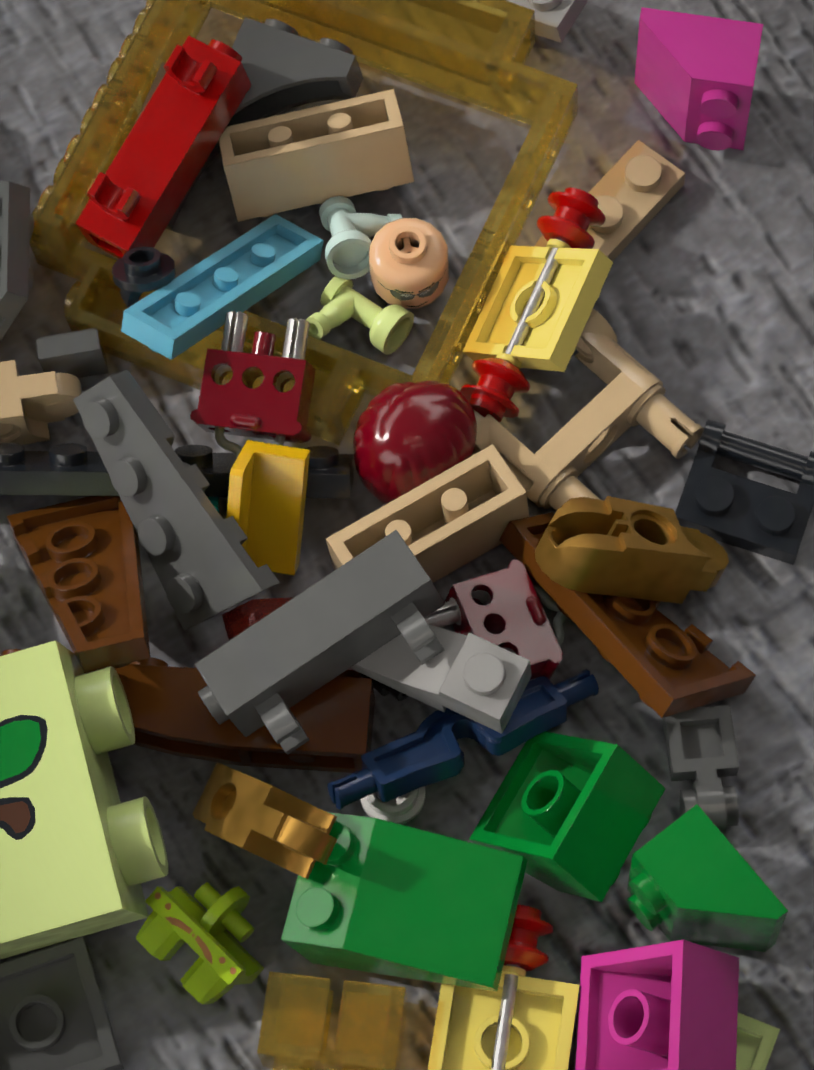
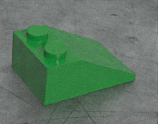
M328 812L337 816L329 835L337 839L326 865L316 861L308 879L298 875L281 940L313 964L497 992L528 860L521 855L378 818Z

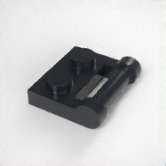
M708 419L675 512L680 526L698 529L701 533L708 535L716 541L794 565L814 506V452L811 451L809 457L765 444L725 431L726 424ZM717 455L799 480L801 482L797 494L715 469L713 466Z

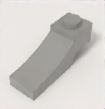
M429 623L428 625L436 635L444 651L422 665L402 634H400L351 667V669L442 712H445L446 708L501 734L532 676L530 660L472 633L464 635Z

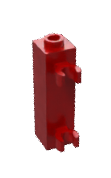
M190 35L182 46L178 44L175 46L163 66L166 74L106 173L99 172L87 192V196L90 199L75 224L90 244L119 259L133 248L155 247L252 85L242 65L241 55L233 48L215 39H211L207 45Z

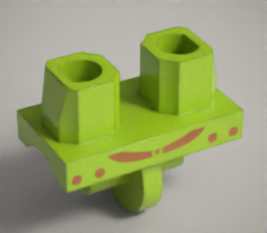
M208 882L203 884L195 892L194 897L207 911L182 886H177L169 892L162 886H157L144 901L153 911L138 932L136 940L152 956L160 961H170L186 942L200 957L183 975L180 981L182 986L199 1003L204 1005L216 1002L230 991L234 985L251 984L264 970V967L226 931L227 929L242 943L255 930L241 915L249 903L250 896L240 886L233 887L221 895Z

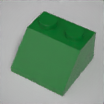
M545 731L525 742L469 840L474 844L524 856L528 860L525 873L557 891L602 902L610 887L617 880L621 867L642 830L649 823L652 812L666 788L618 744Z
M698 804L632 855L627 886L631 896L627 898V903L637 919L649 931L659 927L669 941L687 940L700 945L766 952L775 945L788 910Z

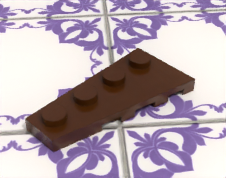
M89 496L7 516L12 534L84 673L110 666L121 668L132 662L151 658L139 539L120 496Z
M551 512L509 521L499 539L501 543L517 560L524 564L527 573L557 603L559 610L582 630L597 647L599 654L622 674L638 692L640 699L661 718L746 692L756 674L739 661L729 668L708 651L709 646L713 642L711 638L693 624L683 631L658 611L657 608L661 601L583 593L567 589L552 581L536 562L535 549L555 513Z

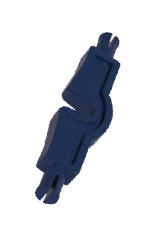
M588 669L554 685L545 676L529 681L502 734L446 708L445 712L437 710L420 724L417 731L361 756L362 770L335 782L328 783L327 788L330 798L339 810L374 793L382 802H389L415 789L457 776L465 764L464 752L459 747L458 739H474L492 755H503L534 736L567 721V707L591 696L598 695V683L594 675H590Z

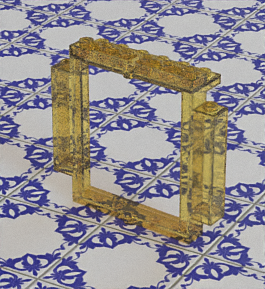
M147 0L145 8L137 16L133 33L126 37L121 46L119 56L113 61L109 69L106 83L99 87L92 106L86 111L81 123L80 134H76L71 139L65 155L58 163L53 185L45 188L38 205L32 212L34 230L29 245L37 263L80 280L72 285L64 304V316L71 332L92 328L97 329L105 353L198 390H201L207 348L221 350L225 324L172 360L152 351L146 345L121 332L123 312L128 307L121 297V288L116 286L113 281L112 267L117 260L85 248L88 241L75 224L90 199L87 196V192L99 172L106 173L131 132L161 63H166L177 44L182 46L189 35L196 39L208 14L214 8L243 20L247 17L261 23H265L266 19L282 21L293 27L298 32V36L318 43L321 38L336 40L349 47L360 63L531 125L529 133L413 375L308 336L304 360H307L316 371L307 429L312 435L340 446L365 393L375 397L389 385L403 382L417 383L430 380L450 384L464 355L462 351L510 246L516 245L578 114V84L524 65L535 43V11L506 0ZM155 290L143 292L139 301ZM246 310L242 312L248 316L243 353H252L254 334L260 331L276 335L273 356L282 357L287 326ZM229 373L223 378L222 385L231 380L233 373ZM260 376L254 381L253 388H257L262 384L264 376ZM295 380L288 381L284 385L283 392L291 390Z

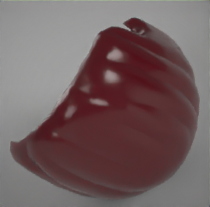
M427 380L417 383H395L386 387L369 402L367 409L360 415L353 437L354 463L363 485L379 501L386 505L471 457L477 437V421L474 410L466 397L449 384Z

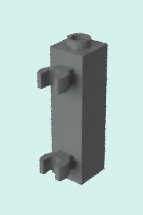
M396 529L195 663L207 684L206 687L198 691V694L219 725L230 719L245 737L265 725L277 744L280 743L288 755L310 740L289 708L398 635L402 634L422 665L443 652L444 648L424 618L445 605L433 582Z

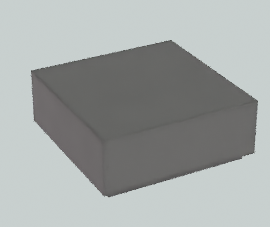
M92 328L39 337L36 340L38 360L43 372L68 373L77 378L109 373L106 353L97 329Z

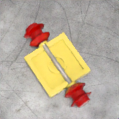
M569 187L564 192L558 191L549 194L547 201L555 210L553 216H541L537 220V227L548 241L546 247L510 246L462 351L473 360L471 367L480 378L477 385H463L460 392L469 401L473 410L484 418L490 414L500 423L503 417L515 418L518 416L519 409L511 401L513 394L527 393L530 389V384L520 368L565 372L592 309L600 296L601 289L613 262L599 249H592L595 241L587 230L589 226H602L606 218L604 213L598 208V200L581 189Z
M517 905L497 992L441 983L428 1070H568L580 985L526 977V971H532L549 961V956L537 949L538 937L551 934L553 926L541 920L542 912L530 906Z

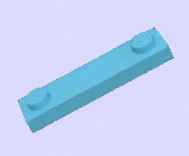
M274 214L180 274L166 286L155 290L124 310L121 332L146 345L152 351L172 360L223 326L226 320V313L230 311L244 312L318 262L321 258L324 240Z

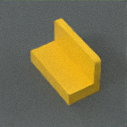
M247 440L231 468L226 518L233 516L248 537L242 546L258 568L267 564L272 572L295 575L299 567L310 450Z

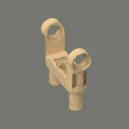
M592 309L577 343L576 350L579 353L575 357L603 380L607 386L535 454L490 414L484 418L474 411L477 421V437L472 456L493 444L525 489L529 500L537 507H543L544 509L553 507L557 511L558 508H561L571 498L589 497L601 500L577 478L631 426L641 425L664 445L676 459L683 457L687 453V450L684 448L685 444L690 449L694 447L702 436L704 428L700 424H696L664 396L665 388L662 381L619 346L613 328L598 311Z

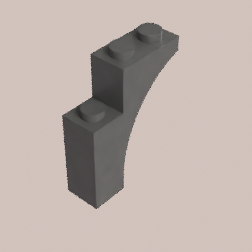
M245 17L232 48L241 55L242 65L252 85L227 126L267 118L292 107L311 102L355 98L363 80L356 56L353 55V51L349 47L336 40L321 38L318 43L298 36V32L293 27L282 21L266 19L265 23H261ZM164 62L160 65L137 120L166 74L163 67L165 65ZM219 140L213 148L212 152L210 153L209 157L207 158L206 162L204 163L203 167L201 168L200 172L198 173L196 179L194 180L193 184L191 185L190 189L188 190L187 194L185 195L175 214L173 215L172 219L170 220L169 224L167 225L166 229L172 231L174 224L177 220V217L181 211V208L183 207L191 189L193 188V186L195 185L203 171L221 152Z

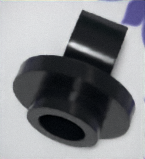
M137 247L127 251L122 258L115 262L112 267V275L116 286L121 288L120 293L124 303L129 308L139 301L143 292L157 290L169 284L174 279L176 270L174 260L169 255L153 247Z

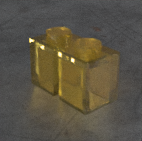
M269 971L257 1050L263 1067L273 1068L272 1070H400L408 1007L406 987L344 980L335 1050L329 1051L327 1046L335 995L334 991L330 990L331 979Z

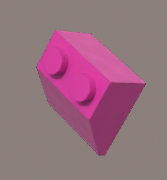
M641 7L634 83L684 142L696 143L706 149L716 151L728 148L744 150L763 24Z
M687 940L581 956L575 1070H736L739 957Z

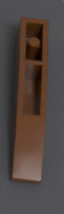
M7 649L2 651L1 656L14 653L22 649ZM151 657L132 662L121 668H115L125 690L135 730V743L133 745L175 756L237 766L355 773L362 770L361 756L371 751L375 707L372 679L362 678L360 673L353 670H346L289 708L310 740L287 755L280 743L277 744L265 725L247 737L240 732L230 719L219 725L198 694V691L206 687L207 684L195 664L193 668L171 667L165 661Z

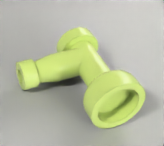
M334 276L326 285L321 295L320 302L324 307L320 312H316L305 319L310 323L308 336L314 340H320L331 329L340 326L352 317L370 329V342L375 348L386 355L395 352L409 335L414 323V314L397 304L389 305L383 309L352 289L353 282L350 279Z

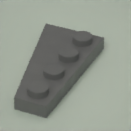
M128 370L108 376L73 399L82 417L83 424L108 471L112 485L121 498L138 534L140 543L146 550L166 592L168 601L184 630L200 624L280 583L267 564L258 568L245 551L242 544L248 537L233 516L224 520L204 493L210 484L196 464L190 466L182 462L172 448L175 435Z

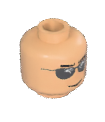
M400 218L384 225L375 234L369 247L370 277L376 293L388 304H397L405 309H418L436 300L443 293L449 280L448 246L442 233L431 223L418 218Z

